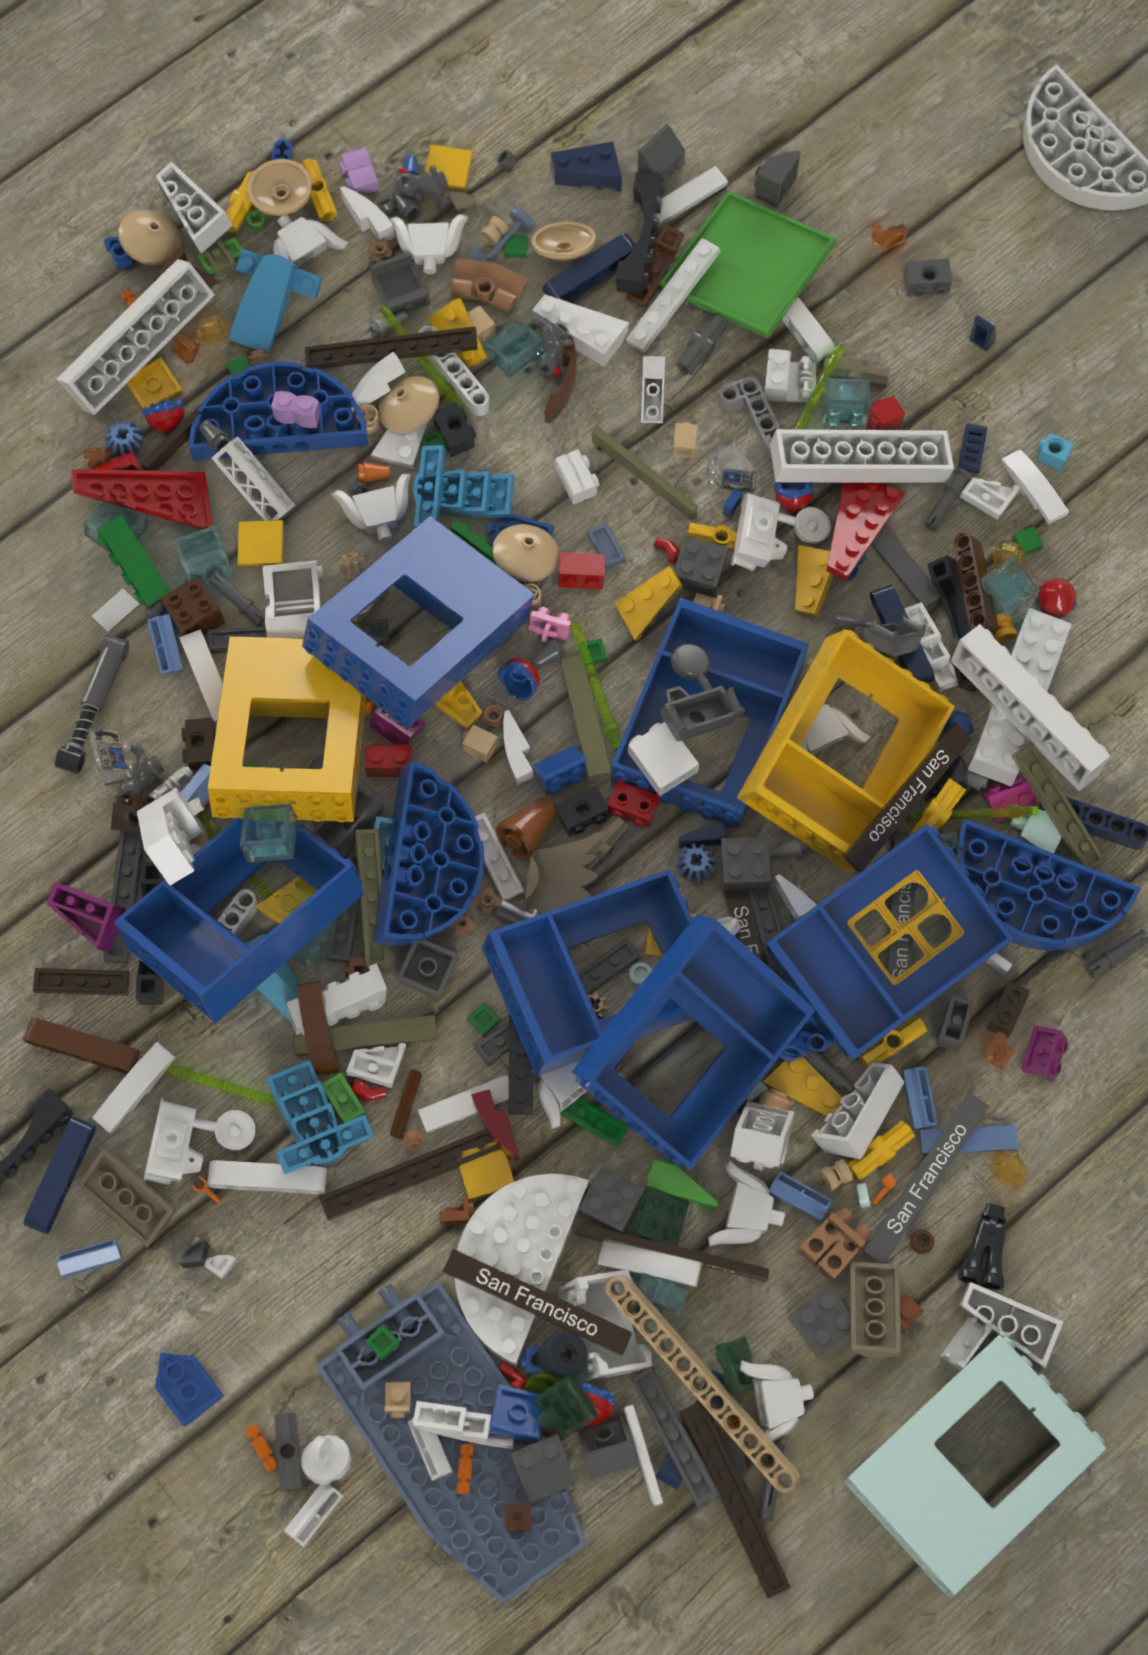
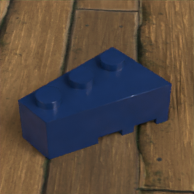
M613 141L551 152V170L555 185L582 187V185L594 186L595 189L601 190L602 187L614 188L615 191L622 192V176Z

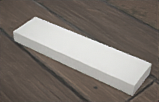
M715 166L660 199L663 205L662 213L657 215L659 227L727 186L728 180Z
M485 812L476 816L475 818L479 825L480 841H483L484 865L502 901L506 900L509 902L524 895L525 891Z
M507 1075L419 1109L418 1113L426 1133L477 1114L471 1094L490 1089L494 1106L507 1102L509 1083Z
M630 1405L624 1409L625 1418L652 1506L657 1507L663 1504L634 1406Z

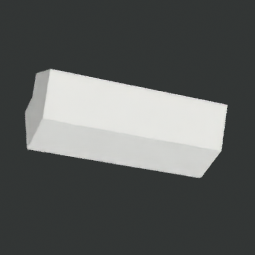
M413 1419L408 1421L432 1481L453 1473L437 1434L413 1427Z
M320 1484L284 1531L304 1547L342 1499L343 1495L330 1484Z

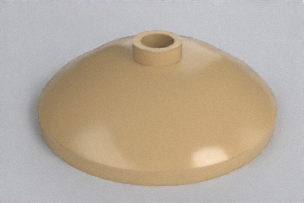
M276 159L262 164L253 172L248 182V195L252 204L259 211L273 216L287 215L299 210L308 201L312 192V181L308 171L301 164L288 159Z
M151 210L133 211L126 215L120 223L118 229L119 242L125 252L138 262L152 266L164 265L177 248H182L180 230L172 220L159 212Z
M576 222L553 223L540 228L532 236L534 251L542 257L556 261H569L587 254L596 244L594 230L587 225Z
M408 376L392 383L389 386L391 391L381 396L377 405L378 419L386 429L396 433L411 432L422 427L435 414L439 405V392L430 379L423 376Z
M526 524L513 525L502 530L495 538L492 549L496 565L514 579L525 582L539 581L551 575L558 565L560 555L558 545L550 534L539 527Z

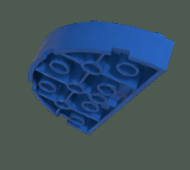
M269 362L245 368L244 372L235 376L231 375L223 380L207 395L200 405L195 421L192 423L189 437V450L193 460L212 459L218 453L210 448L203 433L199 430L200 425L207 420L227 433L230 441L239 437L253 455L368 445L365 421L352 394L329 374L317 368L311 369L294 362ZM287 391L296 396L306 395L317 399L321 411L317 427L305 428L297 423L286 424L274 419L271 405L275 392ZM225 452L220 458H228L230 455Z
M411 760L400 769L373 940L375 944L388 946L410 945L417 941L427 940L449 927L466 912L468 906L475 898L484 871L483 841H480L479 825L470 806L450 782L446 783L437 776L438 773Z
M965 818L957 837L955 861L958 865L962 864L970 874L968 878L972 884L976 883L984 892L982 897L987 904L991 902L999 912L996 915L1002 923L1006 922L1013 931L1011 936L1014 938L1011 942L1024 947L1058 951L1078 948L1096 941L1110 932L1123 919L1141 889L1138 886Z

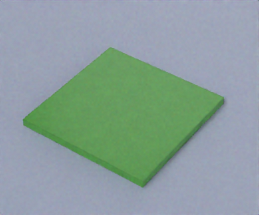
M727 191L658 285L660 290L665 288L703 238L719 247L721 252L684 301L715 315L718 314L724 319L768 339L835 247L837 238Z

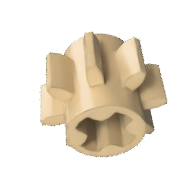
M358 553L345 554L342 556L343 562H338L341 575L346 574V579H356L362 573V570H366L364 557L359 558Z
M595 991L594 995H588L593 1005L598 1004V1009L595 1010L594 1008V1011L599 1018L603 1019L601 1012H608V1006L603 1005L606 997L600 998L597 991Z

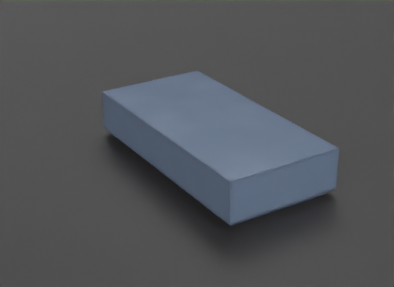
M607 522L586 531L596 553L605 555L606 571L626 562V558Z

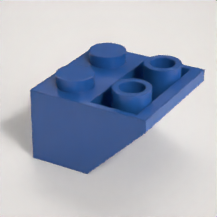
M574 745L532 765L533 774L545 796L549 794L555 795L571 783L572 785L578 784L586 776V759Z

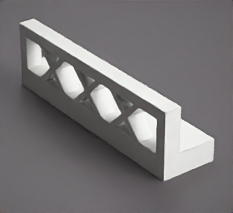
M239 437L230 441L212 457L213 461L264 521L279 520L296 506ZM225 452L232 458V465L225 464L220 458ZM237 471H243L246 474L247 483L240 482L237 478ZM252 488L258 489L261 492V500L255 499L252 496ZM266 505L273 506L278 512L273 519L267 514Z

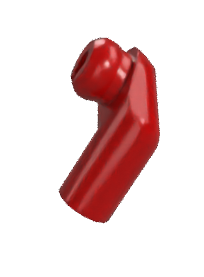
M656 537L654 547L666 551L669 554L668 562L676 564L680 554V549L676 543Z
M356 1079L352 1083L354 1094L365 1102L387 1097L384 1086L370 1088L362 1079Z
M503 1361L499 1367L502 1375L513 1381L511 1384L512 1388L524 1390V1387H527L528 1384L527 1378L518 1369Z

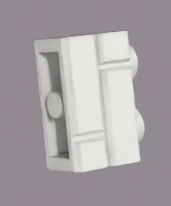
M769 349L764 391L767 401H786L791 351Z
M578 449L555 459V469L573 504L596 496L597 486H599L596 474H591L588 469L590 463L587 456H582Z

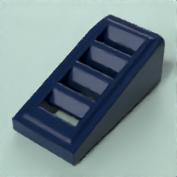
M977 315L969 340L984 351H988L996 340V327Z
M966 423L957 468L979 473L987 434L986 426ZM967 441L979 443V445L967 444ZM965 450H967V451H972V452H978V455H977V454H972V453H966ZM964 459L975 460L976 463L965 462Z
M719 821L679 836L678 847L680 849H683L685 846L691 848L693 843L696 844V847H700L702 844L705 846L720 845L721 838L726 837L724 821Z

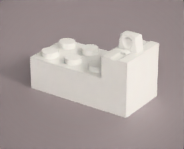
M177 787L137 811L144 850L169 885L194 871L192 862L195 859L191 853L193 850L188 842L203 833L202 824L196 814L204 810L202 802L197 797L187 803Z
M747 1101L735 1128L730 1156L736 1157V1160L748 1163L754 1161L753 1169L763 1170V1167H779L780 1163L783 1164L786 1158L794 1111Z

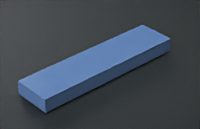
M1016 1125L975 1127L958 1153L1017 1151ZM944 1129L919 1131L921 1155L928 1154Z

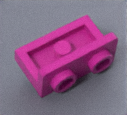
M1021 776L1015 778L1012 786L996 784L988 787L987 791L981 793L982 798L987 800L992 820L996 823L1015 816L1016 813L1020 814L1038 807L1033 790L1026 779L1021 778Z

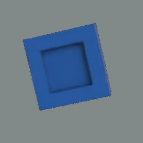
M734 488L724 504L723 515L728 518L732 517L741 503L743 494L741 490Z

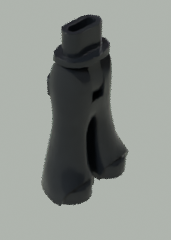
M990 1203L986 1204L985 1212L981 1213L967 1258L958 1272L957 1278L961 1282L966 1284L972 1282L976 1285L979 1283L985 1249H988L981 1287L989 1290L1004 1289L1002 1254L1006 1233L1004 1207Z

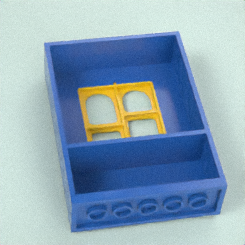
M926 824L763 944L799 995L815 1009L813 1014L819 1018V1022L834 1039V1042L848 1060H853L1014 940L1011 936L1013 931L1006 922L1002 923L996 916L999 912L991 902L987 904L982 897L984 895L982 889L978 884H972L968 878L970 876L969 872L962 864L958 865L953 859L955 857L954 852L948 845L944 846L939 840L941 835L934 826L929 827ZM918 883L922 885L928 893L926 906L906 922L899 923L886 907L885 900L906 884ZM875 909L888 924L891 932L875 945L869 946L855 928V922ZM940 914L949 920L951 934L946 941L933 948L918 930V924L928 916ZM904 934H909L923 951L924 955L899 976L892 977L878 959V954Z

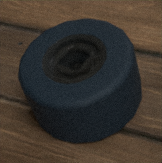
M569 1331L556 1333L546 1338L541 1344L538 1354L543 1371L556 1379L568 1378L580 1373L585 1367L588 1358L587 1347L584 1341L577 1334Z

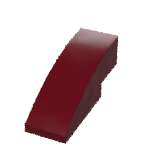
M490 1089L471 1094L477 1115L489 1136L514 1161L520 1160L506 1109L496 1111Z

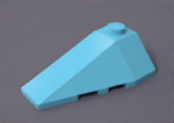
M262 934L246 944L252 948L266 935ZM285 962L255 990L291 1023L286 1011V1003L298 998L297 985L299 982L289 963Z

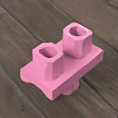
M540 606L537 611L532 610L528 630L542 635V642L544 643L548 641L549 637L567 641L571 625L570 615L559 613L558 617L550 616V610Z

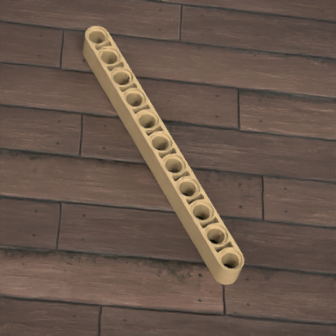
M624 1275L610 1279L606 1284V1293L770 1483L780 1492L791 1491L799 1482L800 1477L797 1469L633 1281ZM616 1281L621 1282L624 1286L622 1294L615 1290ZM632 1300L639 1302L641 1307L639 1313L632 1310ZM649 1319H653L657 1323L656 1331H651L648 1328L647 1322ZM665 1338H670L673 1341V1350L665 1348ZM681 1357L689 1359V1369H684L681 1366ZM698 1376H702L706 1379V1388H701L700 1386H698ZM715 1395L722 1397L724 1400L723 1407L720 1408L714 1404L713 1399ZM731 1415H737L740 1418L741 1424L739 1427L732 1425L730 1422ZM748 1434L756 1436L758 1440L757 1446H752L748 1443ZM768 1453L774 1457V1465L765 1463L764 1454ZM781 1473L790 1475L792 1479L791 1485H786L782 1482Z

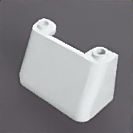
M628 1269L577 1277L559 1289L558 1298L633 1332L623 1356L580 1337L587 1347L588 1354L585 1367L580 1373L576 1374L581 1383L594 1382L652 1366L650 1350L644 1344L637 1345L631 1321L606 1293L607 1282L616 1276L624 1275L633 1281ZM616 1281L615 1290L620 1294L624 1292V1286L621 1282Z

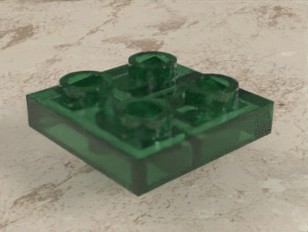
M646 1186L633 1233L641 1236V1238L678 1246L690 1202L654 1187Z
M741 1337L716 1345V1359L722 1366L725 1375L724 1381L731 1394L753 1391L752 1379L754 1377H750L740 1370L741 1360L752 1363L751 1360L754 1358L747 1338Z
M573 1373L534 1398L541 1410L538 1413L540 1425L546 1431L554 1430L558 1434L560 1441H563L600 1416Z

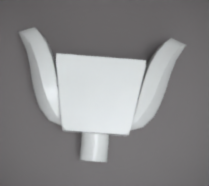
M287 214L282 215L277 220L282 229L277 232L273 252L274 255H280L295 265L300 266L324 251L326 246L335 250H344L348 242L316 220H306L304 217H300L293 222Z
M461 214L456 216L450 227L449 222L408 224L407 229L399 217H393L389 220L393 224L402 252H410L415 264L423 265V272L425 274L436 273V264H444L446 258L451 257L458 248L462 230L468 216Z
M402 474L397 481L396 489H394V486L354 495L353 500L341 490L335 491L331 496L339 503L348 520L360 530H366L367 534L377 533L380 542H387L392 539L390 529L397 528L398 521L402 520L407 512L408 486L411 475Z
M825 704L822 706L800 747L813 755L845 740L847 737L853 741L865 744L871 736L865 733L847 713L835 707L830 708L829 705Z
M580 1061L539 1076L536 1093L542 1108L550 1120L551 1129L560 1126V1113L588 1091V1089L585 1090L575 1081L577 1077L572 1073V1070Z
M729 1160L725 1169L736 1185L725 1230L716 1232L708 1238L709 1247L718 1244H746L759 1239L761 1234L767 1231L768 1223L782 1227L785 1212L772 1209L774 1197L770 1196L768 1187L760 1179L739 1168Z
M741 1360L740 1370L746 1375L754 1377L752 1381L760 1426H763L761 1429L773 1442L789 1433L795 1427L798 1417L804 1414L803 1401L813 1399L814 1397L813 1389L809 1384L800 1386L799 1380L793 1378L790 1372L781 1366L752 1364ZM756 1436L753 1440V1446L758 1444Z

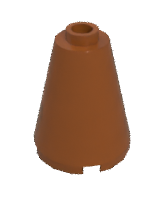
M539 798L501 821L495 828L496 836L504 847L508 845L513 849L510 853L524 860L529 859L537 849L557 814L556 804L549 798Z

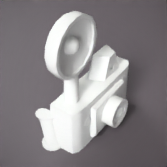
M749 493L744 494L741 500L742 509L735 549L730 564L732 566L736 564L752 572L756 566L765 568L770 560H782L787 551V545L775 538L777 521L793 525L796 535L802 541L808 544H818L829 536L831 531L830 520L823 511L814 507L804 508L794 517L779 512V502Z
M161 1098L143 1181L147 1180L168 1186L171 1181L180 1182L182 1174L200 1172L203 1155L189 1147L193 1127L214 1131L217 1142L223 1148L230 1151H239L246 1148L255 1136L253 1119L243 1111L230 1110L223 1113L217 1122L195 1118L196 1109L163 1101L164 1098Z

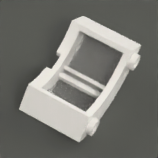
M317 560L264 565L262 570L265 598L270 599V605L265 607L267 638H304L308 618L321 608L319 579H323L322 566H318Z

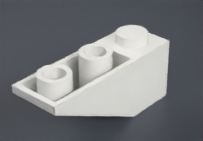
M643 356L641 423H663L665 357Z

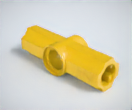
M311 158L303 160L301 165L308 171L311 177L312 192L310 200L314 204L320 221H332L337 216V211L317 161Z
M254 171L247 173L239 189H235L230 196L226 214L233 226L227 230L229 233H237L247 214L255 209L248 195V182Z
M690 523L687 536L726 546L728 551L734 552L737 531H732L724 525L711 527ZM716 537H724L726 540L719 541Z
M949 778L937 796L933 797L922 812V817L910 831L909 836L926 824L929 827L934 826L937 830L939 827H942L951 816L952 809L966 789Z
M916 1014L858 1055L860 1062L867 1069L872 1062L881 1063L890 1056L897 1054L902 1048L928 1031L924 1022ZM887 1038H895L898 1042V1047H890L887 1044Z
M901 1120L883 1136L880 1135L875 1138L868 1146L862 1159L854 1158L847 1164L852 1176L860 1182L876 1168L884 1166L897 1154L898 1150L915 1137L912 1129Z

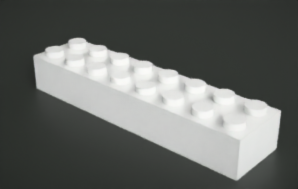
M177 259L57 380L83 411L95 415L215 296L190 262Z
M776 429L770 442L775 482L946 483L954 470L948 434L945 430Z
M1029 608L1010 655L1017 662L1022 663L1026 671L1033 678L1039 680L1042 687L1048 691L1072 624ZM993 703L968 770L1012 786L1018 775L1019 768L1011 756L1029 744V740Z
M979 624L960 639L951 662L1033 743L1078 791H1081L1099 776L1110 758L1107 749L1091 737L1090 732L1082 727L1075 720L1074 716L1069 711H1066L1058 703V700L1042 687L1039 680L1033 678L1026 671L1022 663L1017 662L1010 655L1005 646L1000 645L994 639L989 630L984 629Z

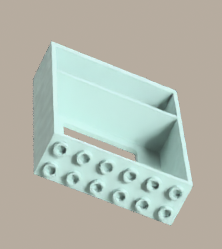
M1000 1334L844 1481L846 1486L948 1598L955 1596L1106 1449L1103 1445V1438L1096 1431L1091 1432L1085 1426L1086 1420L1078 1412L1073 1413L1067 1406L1069 1404L1068 1401L1060 1393L1055 1394L1049 1387L1051 1384L1048 1379L1042 1374L1038 1375L1032 1369L1033 1364L1024 1355L1020 1356L1014 1350L1016 1348L1014 1343L1005 1336L1003 1338ZM1002 1381L1028 1410L1035 1409L1032 1414L1059 1442V1447L997 1507L991 1508L935 1447L934 1443L995 1384Z

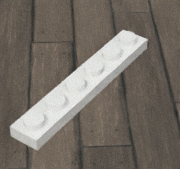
M703 238L699 241L626 338L628 344L643 353L646 352L721 252L719 247Z

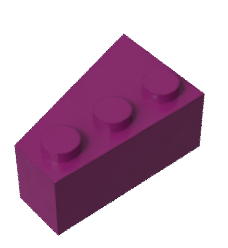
M57 882L54 883L47 901L49 907L77 929V932L87 938L96 949L110 953L118 932L114 921L125 913L126 908Z

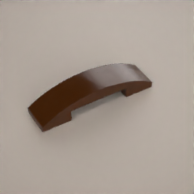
M664 225L655 242V249L652 252V266L647 268V272H649L648 285H644L643 294L628 293L626 296L627 300L644 308L649 304L659 288L658 284L668 272L684 237L683 232Z
M575 343L564 348L562 362L563 366L568 368L559 395L550 393L545 409V422L550 423L560 414L572 394L576 380Z
M321 981L298 984L297 991L301 1019L316 1075L339 1072L336 1050L333 1048L325 1010L326 1002Z

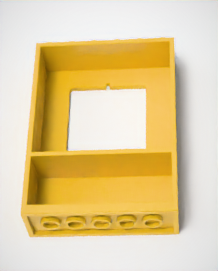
M844 629L825 639L736 798L845 872H855L856 870L842 855L932 750L955 706L949 702L946 696L934 692L929 684L914 678L909 670L897 666L892 658L877 652L872 644L860 640L855 632ZM838 678L865 697L871 695V701L898 719V723L862 788L800 747Z
M229 638L208 783L212 817L222 819L354 822L366 696L360 694L348 682L343 681L330 668L325 667L316 657L308 654L302 647L303 639ZM249 716L328 718L322 769L284 768V771L281 772L280 768L244 767L243 760Z

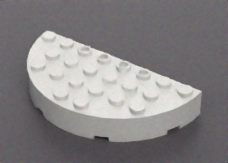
M1057 64L1043 75L1032 92L1023 123L1024 148L1029 162L1037 175L1060 196L1089 208L1125 210L1147 204L1148 160Z
M541 1174L517 1180L501 1188L483 1202L473 1214L462 1233L457 1251L547 1292L589 1187V1180L565 1174ZM455 1278L460 1307L476 1337L494 1355L517 1367L537 1316Z

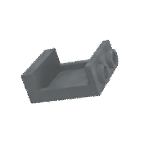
M410 252L399 253L393 258L377 261L374 265L370 266L372 280L388 316H395L403 311L409 313L430 305L428 290L420 280Z

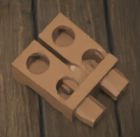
M843 1207L836 1214L833 1212L797 1250L814 1266L831 1247L832 1249L816 1267L831 1283L834 1282L843 1269L862 1249L871 1231L862 1222L855 1230L851 1229L847 1223L854 1215L846 1207Z

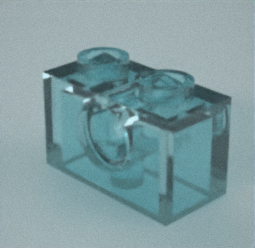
M643 1272L638 1285L639 1290L655 1308L681 1316L689 1289Z

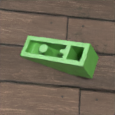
M659 1158V1161L653 1160L646 1192L716 1211L718 1202L678 1166L673 1165V1162L665 1158Z

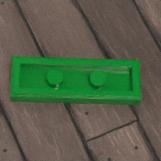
M580 1097L560 1113L564 1118L616 1148L629 1128L623 1122Z

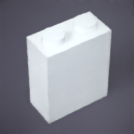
M665 722L654 724L648 733L643 736L637 735L628 745L629 755L659 796L698 772L699 763L683 741L675 740Z

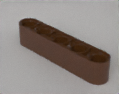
M961 532L954 539V550L968 622L971 628L974 629L980 624L993 635L997 630L998 622L981 542L967 532Z
M34 1017L30 1019L23 1037V1041L30 1045L128 1074L136 1065L140 1051L133 1047Z

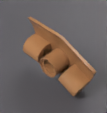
M456 259L452 282V298L476 300L479 304H490L507 313H511L527 284L528 278L494 262Z

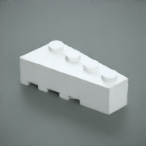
M170 162L156 175L201 254L233 226L226 212L174 163Z
M544 295L532 310L533 319L547 318L552 326L556 322L563 324L570 331L568 336L573 337L576 350L603 367L628 336L629 322L548 295Z
M377 963L369 966L370 971L367 973L359 974L357 971L349 975V978L344 983L340 984V982L335 981L323 988L329 1026L338 1023L339 1019L345 1017L351 1019L360 1015L361 1011L367 1009L373 1011L383 1006L387 987ZM296 998L286 1003V1011L296 1035L301 1033L305 1035L299 999Z
M872 1062L854 1084L855 1089L853 1092L845 1095L840 1100L841 1106L834 1114L829 1113L824 1119L826 1124L820 1131L816 1129L811 1135L824 1153L862 1159L901 1090L904 1080L891 1064Z
M969 1282L959 1306L970 1315L978 1318V1321L992 1328V1331L997 1335L1000 1334L1003 1338L1005 1336L1014 1343L1015 1349L1039 1367L1046 1368L1063 1321Z

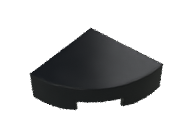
M207 1241L193 1245L185 1252L179 1264L183 1268L205 1266L210 1245Z

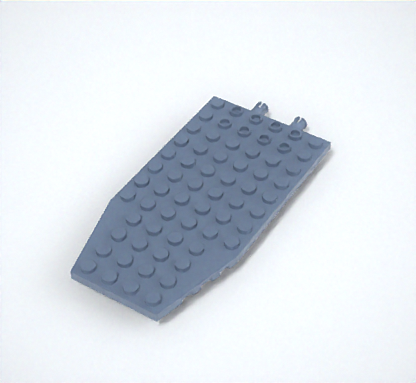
M439 1281L421 1294L417 1292L405 1301H401L392 1285L388 1284L385 1288L390 1296L386 1294L383 1288L378 1294L390 1309L389 1312L362 1330L350 1312L344 1314L349 1324H346L341 1316L337 1323L340 1324L349 1339L335 1348L336 1352L317 1364L316 1367L424 1532L504 1605L587 1545L566 1489L530 1503L531 1532H506L505 1504H528L510 1454L534 1444L532 1442L514 1438L513 1449H506L437 1434L453 1473L432 1481L408 1424V1421L414 1418L417 1401L464 1407L467 1412L487 1414L492 1417L498 1384L508 1387L510 1385ZM382 1324L400 1342L383 1361L365 1343ZM385 1382H411V1413H405V1418H390V1414L384 1412ZM540 1432L539 1441L545 1440L546 1438L544 1437L542 1432ZM461 1444H471L474 1446V1453L471 1456L473 1463L471 1480H469L470 1493L467 1495L456 1492V1485L459 1482L457 1475L459 1458H461Z

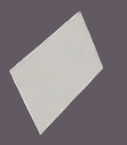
M122 588L96 611L92 617L109 632L135 609L139 603Z

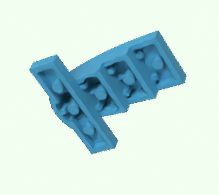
M242 249L235 270L252 275V278L240 303L228 339L256 350H264V353L270 354L276 333L280 331L284 312L288 310L292 290L312 298H317L323 277L299 269L293 262L280 255L270 254L263 256Z
M443 445L422 446L420 472H418L413 485V494L416 501L414 528H417L430 516L439 522V514L470 518H511L515 483L513 474L491 475L489 471L467 473L465 469L444 472L445 447Z
M310 1060L265 1078L279 1112L296 1142L275 1152L284 1175L308 1164L318 1167L329 1165L336 1161L346 1151V1148L374 1137L365 1115L341 1125L337 1124L332 1105L328 1103L322 1083L318 1081Z

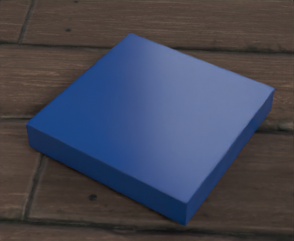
M498 1384L489 1433L532 1443L539 1442L546 1395Z

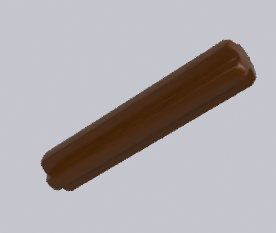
M411 1069L408 1073L390 1131V1135L394 1138H403L422 1077L420 1071Z

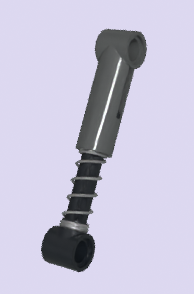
M111 635L104 636L100 646L99 658L81 700L83 710L79 712L80 718L76 720L77 725L72 730V738L68 739L67 745L61 746L57 752L55 759L56 768L75 774L81 772L85 762L83 745L87 742L88 733H91L89 730L92 723L94 724L95 715L103 710L121 662H124L127 657L130 645L128 640Z

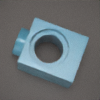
M1049 433L1047 439H1042L1037 448V451L1040 452L1037 461L1062 471L1074 443ZM1050 449H1054L1058 453H1052Z

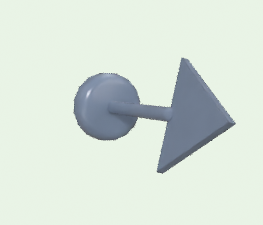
M513 206L509 212L511 219L515 222L512 228L488 256L473 246L470 260L494 262L492 258L519 227L525 231H532L536 227L535 221L523 209Z

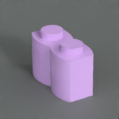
M366 147L341 154L342 161L339 164L342 174H347L348 179H345L347 188L361 195L379 190L376 174Z
M287 391L275 392L271 405L274 419L286 424L297 423L305 428L317 427L321 415L317 399L306 395L296 396Z

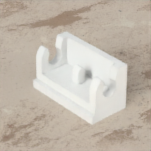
M974 1316L967 1318L940 1356L958 1371H961L992 1330L988 1325L980 1324L977 1321L978 1318Z

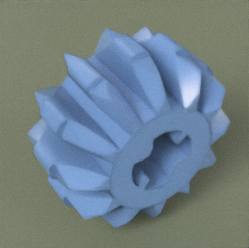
M123 419L119 425L114 421V428L108 427V434L105 435L106 446L108 450H112L115 456L120 453L122 456L129 452H132L134 455L133 450L140 451V444L143 443L142 432L139 427L135 426L133 421L127 424L126 420Z
M693 843L691 850L685 846L683 847V853L677 855L679 862L676 863V868L681 869L679 873L681 877L688 875V882L693 877L696 879V883H700L701 877L708 880V873H714L715 868L712 865L716 863V859L711 857V850L704 852V844L700 846V849H696V844ZM695 860V863L699 861L700 866H697L696 864L695 866H693L692 861Z

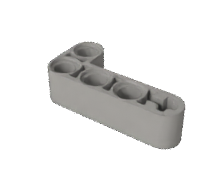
M746 377L724 385L720 390V408L727 412L744 408L765 456L772 460L770 442L776 429H780L759 381L754 377ZM746 389H751V390H753L754 392L749 393V392H746L745 390H746ZM730 396L734 399L728 400L725 397ZM758 407V408H761L762 410H761V411H756V410H754L753 408ZM762 426H768L770 429H763Z

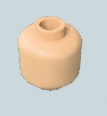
M770 1088L769 1091L761 1093L758 1104L789 1110L791 1102L787 1099L788 1094Z

